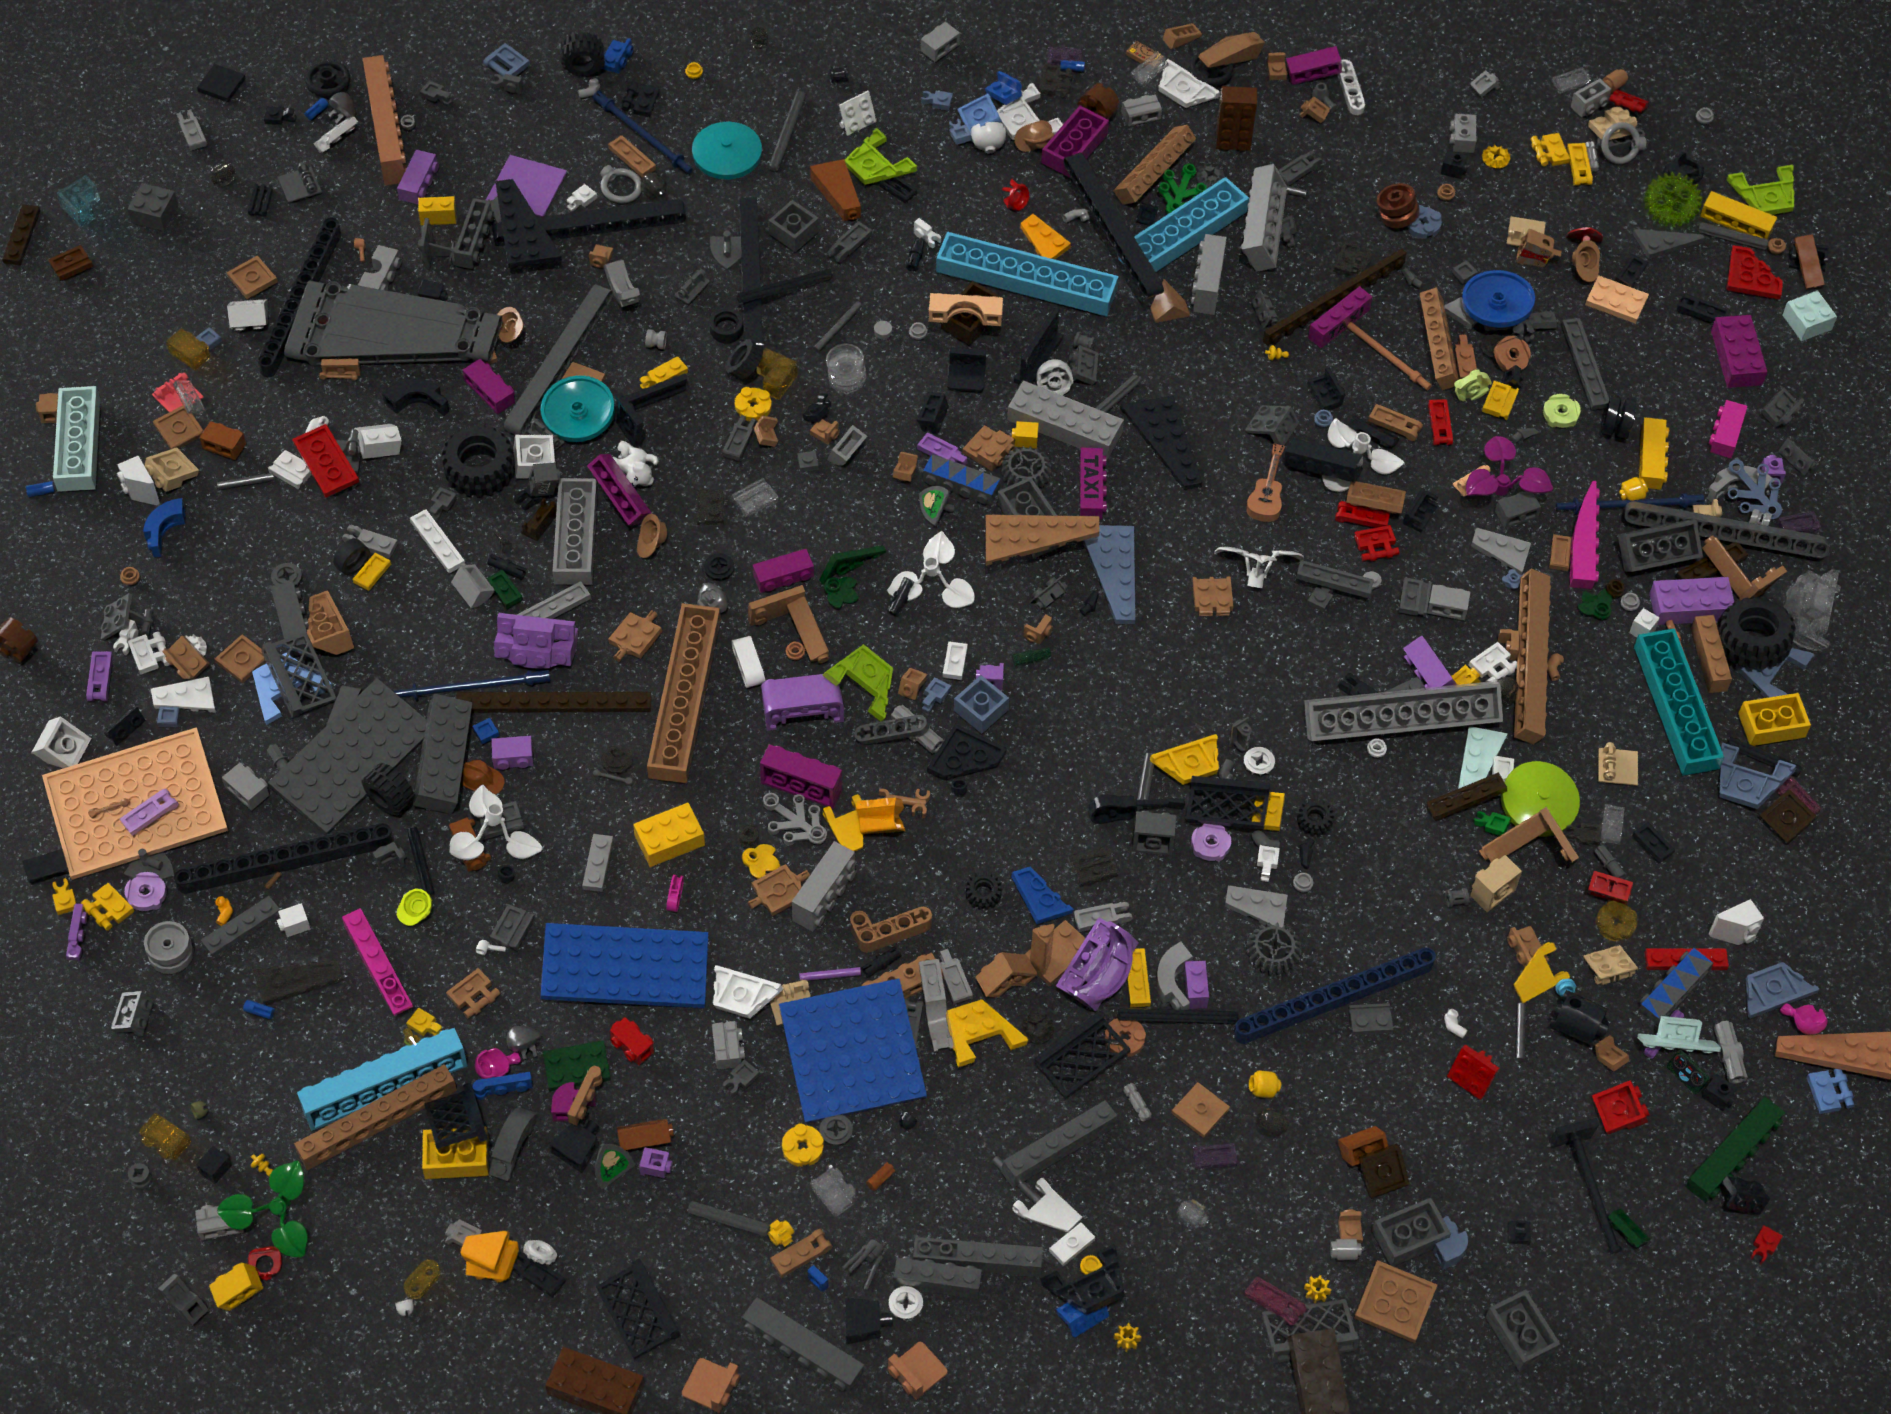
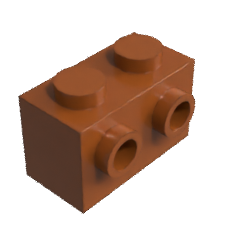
M211 421L200 436L203 449L233 460L237 459L246 445L243 432Z
M1376 1126L1338 1139L1342 1159L1351 1166L1360 1164L1359 1156L1388 1147L1386 1134Z

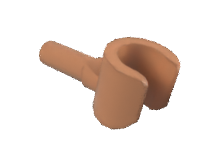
M355 238L354 248L359 249L360 262H365L364 250L366 245L364 239Z

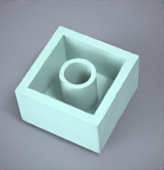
M1819 291L1788 301L1783 312V317L1801 341L1832 330L1837 318Z

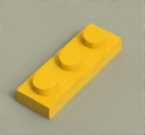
M1145 948L1133 951L1132 966L1127 977L1130 1007H1146L1151 1005Z

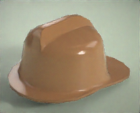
M1044 120L1021 127L1016 132L1014 138L1016 147L1024 152L1043 149L1054 136L1052 127Z
M1585 240L1573 252L1572 263L1583 280L1586 282L1596 280L1599 274L1600 251L1593 241Z
M505 307L497 314L502 316L499 338L505 343L512 342L520 336L524 329L523 319L513 307Z
M648 514L644 517L641 524L637 552L642 558H648L652 555L655 549L665 542L667 537L665 523L659 521L655 514Z

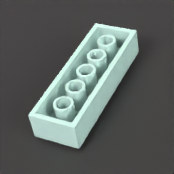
M96 386L59 388L53 480L57 491L92 490L96 488L100 397Z

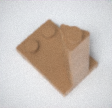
M1712 535L1704 541L1706 545L1702 549L1722 576L1729 578L1730 586L1739 597L1738 600L1740 602L1743 598L1753 599V597H1759L1787 572L1784 566L1778 569L1773 567L1765 573L1766 577L1761 578L1759 576L1750 582L1717 537Z
M803 585L749 603L748 621L750 626L755 624L762 625L767 620L790 613L810 661L824 663L829 660V650L805 598Z
M1547 807L1479 850L1485 861L1489 859L1492 862L1496 858L1500 859L1504 855H1509L1550 829L1562 847L1560 853L1566 861L1570 860L1571 863L1579 859Z
M1066 920L1055 929L1054 924L1042 925L1033 929L1031 949L1025 955L1028 956L1037 975L1051 986L1062 977L1086 938Z

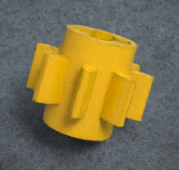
M777 1219L769 1225L771 1228L768 1236L776 1246L782 1244L785 1247L792 1242L791 1238L793 1237L791 1235L794 1234V1230L786 1220L779 1222Z
M1321 1275L1315 1279L1310 1277V1284L1307 1283L1304 1286V1289L1308 1291L1306 1298H1311L1315 1304L1319 1300L1325 1302L1326 1295L1331 1293V1289L1327 1288L1329 1280L1325 1281Z
M1130 1323L1125 1327L1119 1325V1333L1114 1334V1339L1119 1340L1117 1348L1122 1347L1125 1349V1352L1130 1348L1136 1350V1342L1141 1341V1336L1136 1335L1138 1327L1133 1328L1130 1326Z

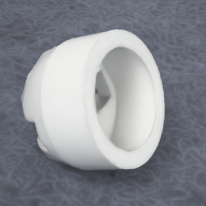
M412 1299L395 1303L397 1312L401 1316H405V1311H408L409 1315L413 1312L414 1305Z

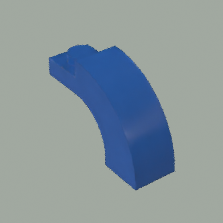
M182 498L170 500L158 506L151 512L145 522L144 536L148 543V550H152L154 557H161L162 538L165 532L173 526L185 524V506Z

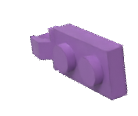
M926 433L917 445L918 450L930 456L934 454L953 462L967 465V457L961 454L958 447L930 433Z
M74 904L68 937L67 960L79 961L82 954L79 942H83L84 930H82V925L87 922V912H84L83 904Z

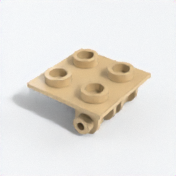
M1511 216L1507 244L1520 246L1528 229L1544 234L1546 222Z
M1611 742L1607 743L1604 748H1599L1598 782L1638 786V751L1619 750Z
M1620 945L1583 955L1585 961L1597 975L1594 978L1596 984L1604 985L1610 983V980L1615 982L1616 979L1619 981L1632 977V974H1635V970L1638 969Z
M801 980L786 985L783 984V990L770 1001L776 1025L783 1024L779 1009L780 1003L811 997L808 981Z

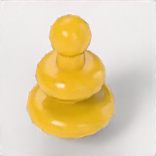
M1274 345L1270 346L1269 350H1265L1269 360H1274V358L1280 359L1281 356L1284 358L1289 356L1287 351L1282 352L1280 348L1276 349Z
M253 1154L251 1158L254 1161L251 1163V1168L259 1166V1172L265 1171L266 1175L270 1176L273 1169H269V1161L263 1162L265 1155L260 1154L256 1157Z

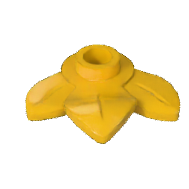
M760 844L755 849H746L742 854L744 865L749 867L750 873L757 879L763 877L766 871H774L780 867L778 859L773 856L775 848L771 845Z

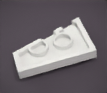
M209 677L151 689L155 709H159V707H179L191 709V711L208 710L209 712L216 713Z

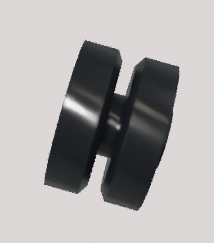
M1611 395L1604 418L1602 434L1613 435L1617 425L1618 438L1628 439L1635 419L1637 400L1627 398L1624 401L1623 408H1620L1621 397Z

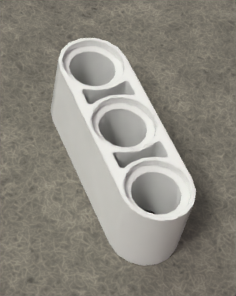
M751 636L732 640L733 652L746 688L765 682L764 672Z

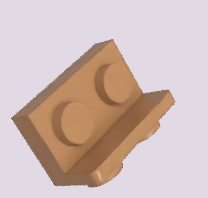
M181 636L169 649L164 648L162 650L166 655L164 657L169 664L176 666L178 669L177 673L183 679L194 680L210 664L185 636Z
M1531 926L1516 930L1515 927L1510 929L1507 937L1510 947L1515 949L1518 962L1523 964L1525 968L1538 948L1541 947V944ZM1544 955V957H1545V959H1546V961H1547V963H1548V960H1549V959H1548L1547 955Z

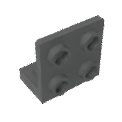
M1262 405L1245 430L1247 433L1270 434L1275 444L1285 445L1299 424V420L1291 406Z

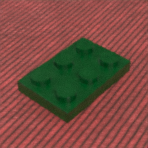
M604 1040L543 1051L549 1092L556 1091L560 1086L569 1082H574L575 1087L581 1086L588 1070L592 1066H598L601 1069L602 1082L611 1081Z

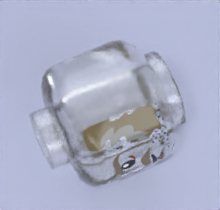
M1193 1198L1188 1201L1184 1200L1176 1213L1179 1222L1192 1230H1196L1200 1226L1204 1227L1209 1219V1216L1206 1215L1207 1207Z

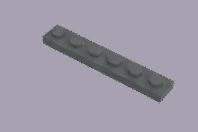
M1581 319L1563 320L1561 325L1591 409L1607 408L1609 397Z

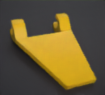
M858 794L852 796L851 801L855 810L835 818L830 806L823 808V816L838 843L854 852L863 848V834L860 831V820L856 810L857 801H862Z
M1547 942L1539 947L1514 983L1522 1003L1556 986L1560 980L1570 979L1567 971H1560L1553 976L1544 955L1556 950L1554 943Z

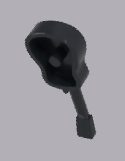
M1108 794L1094 798L1089 804V813L1093 823L1105 824L1118 820H1130L1134 818L1137 811L1140 812L1141 808L1167 806L1183 810L1185 800L1172 797L1168 799L1135 800V797L1131 795L1116 796Z

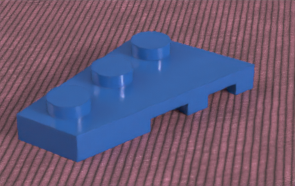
M1031 867L1012 872L1011 877L1036 924L1072 914L1074 909L1069 904L1066 905L1061 900V896L1057 892L1054 893Z

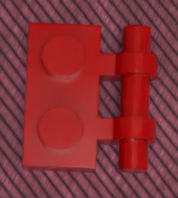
M1618 89L1609 98V101L1615 103L1614 105L1619 107L1622 105L1629 108L1632 112L1637 111L1641 113L1649 104V101Z
M1391 525L1356 531L1354 533L1359 551L1367 550L1368 552L1361 554L1362 561L1369 560L1372 562L1378 558L1385 557L1388 559L1394 555H1399V548H1391L1390 546L1396 543ZM1383 547L1384 550L1375 551L1374 548Z

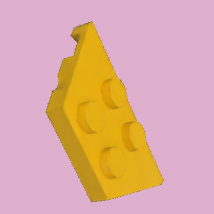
M1214 734L1153 754L1149 760L1183 785L1190 783L1192 776L1208 777L1217 774L1219 770V762L1217 760L1218 736Z

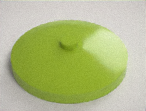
M1541 761L1521 764L1512 770L1504 781L1507 791L1501 794V803L1506 816L1511 817V822L1515 826L1547 807L1563 832L1572 824L1578 814L1580 806L1578 789L1571 777L1553 764ZM1549 829L1548 831L1544 832L1543 834H1541V835H1539V836H1540V837L1553 836V833H1552V831Z

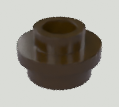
M1613 579L1607 583L1606 591L1612 597H1621L1624 593V584L1620 580Z

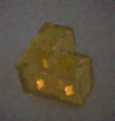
M765 347L757 367V374L765 377L763 379V390L768 391L770 397L777 400L781 399L798 375L797 361Z

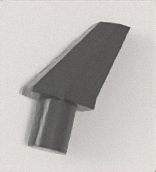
M1405 267L1403 274L1409 285H1415L1420 289L1424 283L1418 279L1417 275Z
M1535 428L1516 429L1514 431L1515 434L1511 437V441L1513 443L1520 439L1523 441L1539 432Z

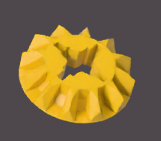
M1494 144L1493 147L1488 146L1483 151L1482 159L1489 167L1503 168L1508 165L1510 154L1508 149H1503L1502 146L1496 147Z

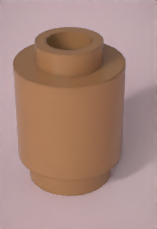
M1622 69L1615 70L1604 77L1602 81L1611 88L1612 93L1626 84L1628 75Z

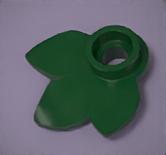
M843 577L841 579L829 578L824 583V591L828 594V602L838 609L841 608L843 603L852 604L857 602L858 596L852 589L857 581L851 577Z
M1606 589L1601 590L1598 596L1583 591L1582 603L1577 607L1585 615L1595 616L1598 619H1607L1611 615L1610 605L1612 597L1607 593Z

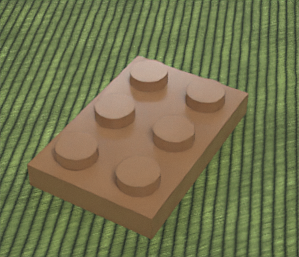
M1358 481L1355 483L1350 482L1346 502L1353 506L1362 505L1373 510L1382 509L1387 510L1389 513L1402 514L1406 491Z

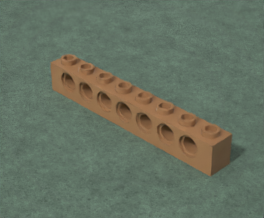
M444 1064L294 1143L297 1153L306 1170H309L424 1109V1103L456 1092L455 1081Z

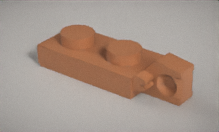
M1459 335L1454 355L1460 380L1470 375L1477 367L1472 344H1468L1467 335Z

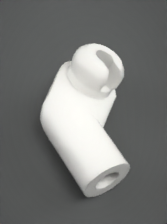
M322 416L312 419L305 433L324 424L328 426V418Z
M1450 1009L1444 1017L1446 1028L1463 1039L1468 1030L1458 1025V1012Z

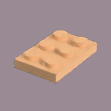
M1598 275L1585 305L1636 324L1649 294Z

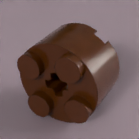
M1097 83L1080 98L1078 107L1080 105L1109 119L1119 110V99L1110 87L1105 88L1103 87L1104 84Z
M8 618L0 626V654L5 658L10 656L16 662L21 663L35 647L38 639L29 628L27 631L21 627L23 624L20 621Z

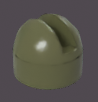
M197 1101L190 1104L195 1119L202 1118L207 1114L208 1108L203 1109L206 1103Z

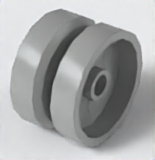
M172 921L161 922L150 928L145 935V951L150 964L155 970L164 974H173L185 969L192 961L194 954L193 946L187 930L181 924Z

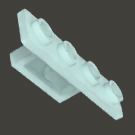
M1661 1016L1657 1035L1638 1034L1637 1037L1644 1046L1649 1048L1662 1046L1669 1050L1682 1048L1685 1051L1693 1052L1695 1049L1705 1053L1720 1052L1721 1047L1715 1041L1699 1039L1702 1022L1696 1019Z

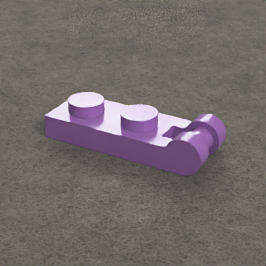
M92 652L86 693L87 701H94L95 699L108 701L113 660L112 652ZM95 688H101V691L95 692Z

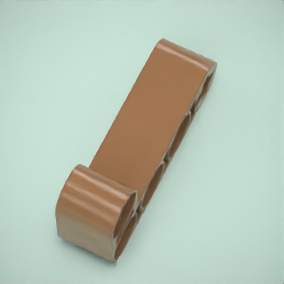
M918 907L875 924H871L868 915L863 911H855L850 917L851 933L859 949L865 953L926 932L932 925V912L927 907ZM857 922H862L863 924H862V925H857V924H855V923H857Z

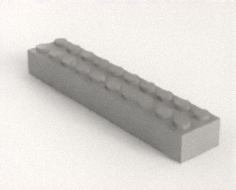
M1496 681L1304 700L1307 739L1311 741L1503 722L1501 686Z

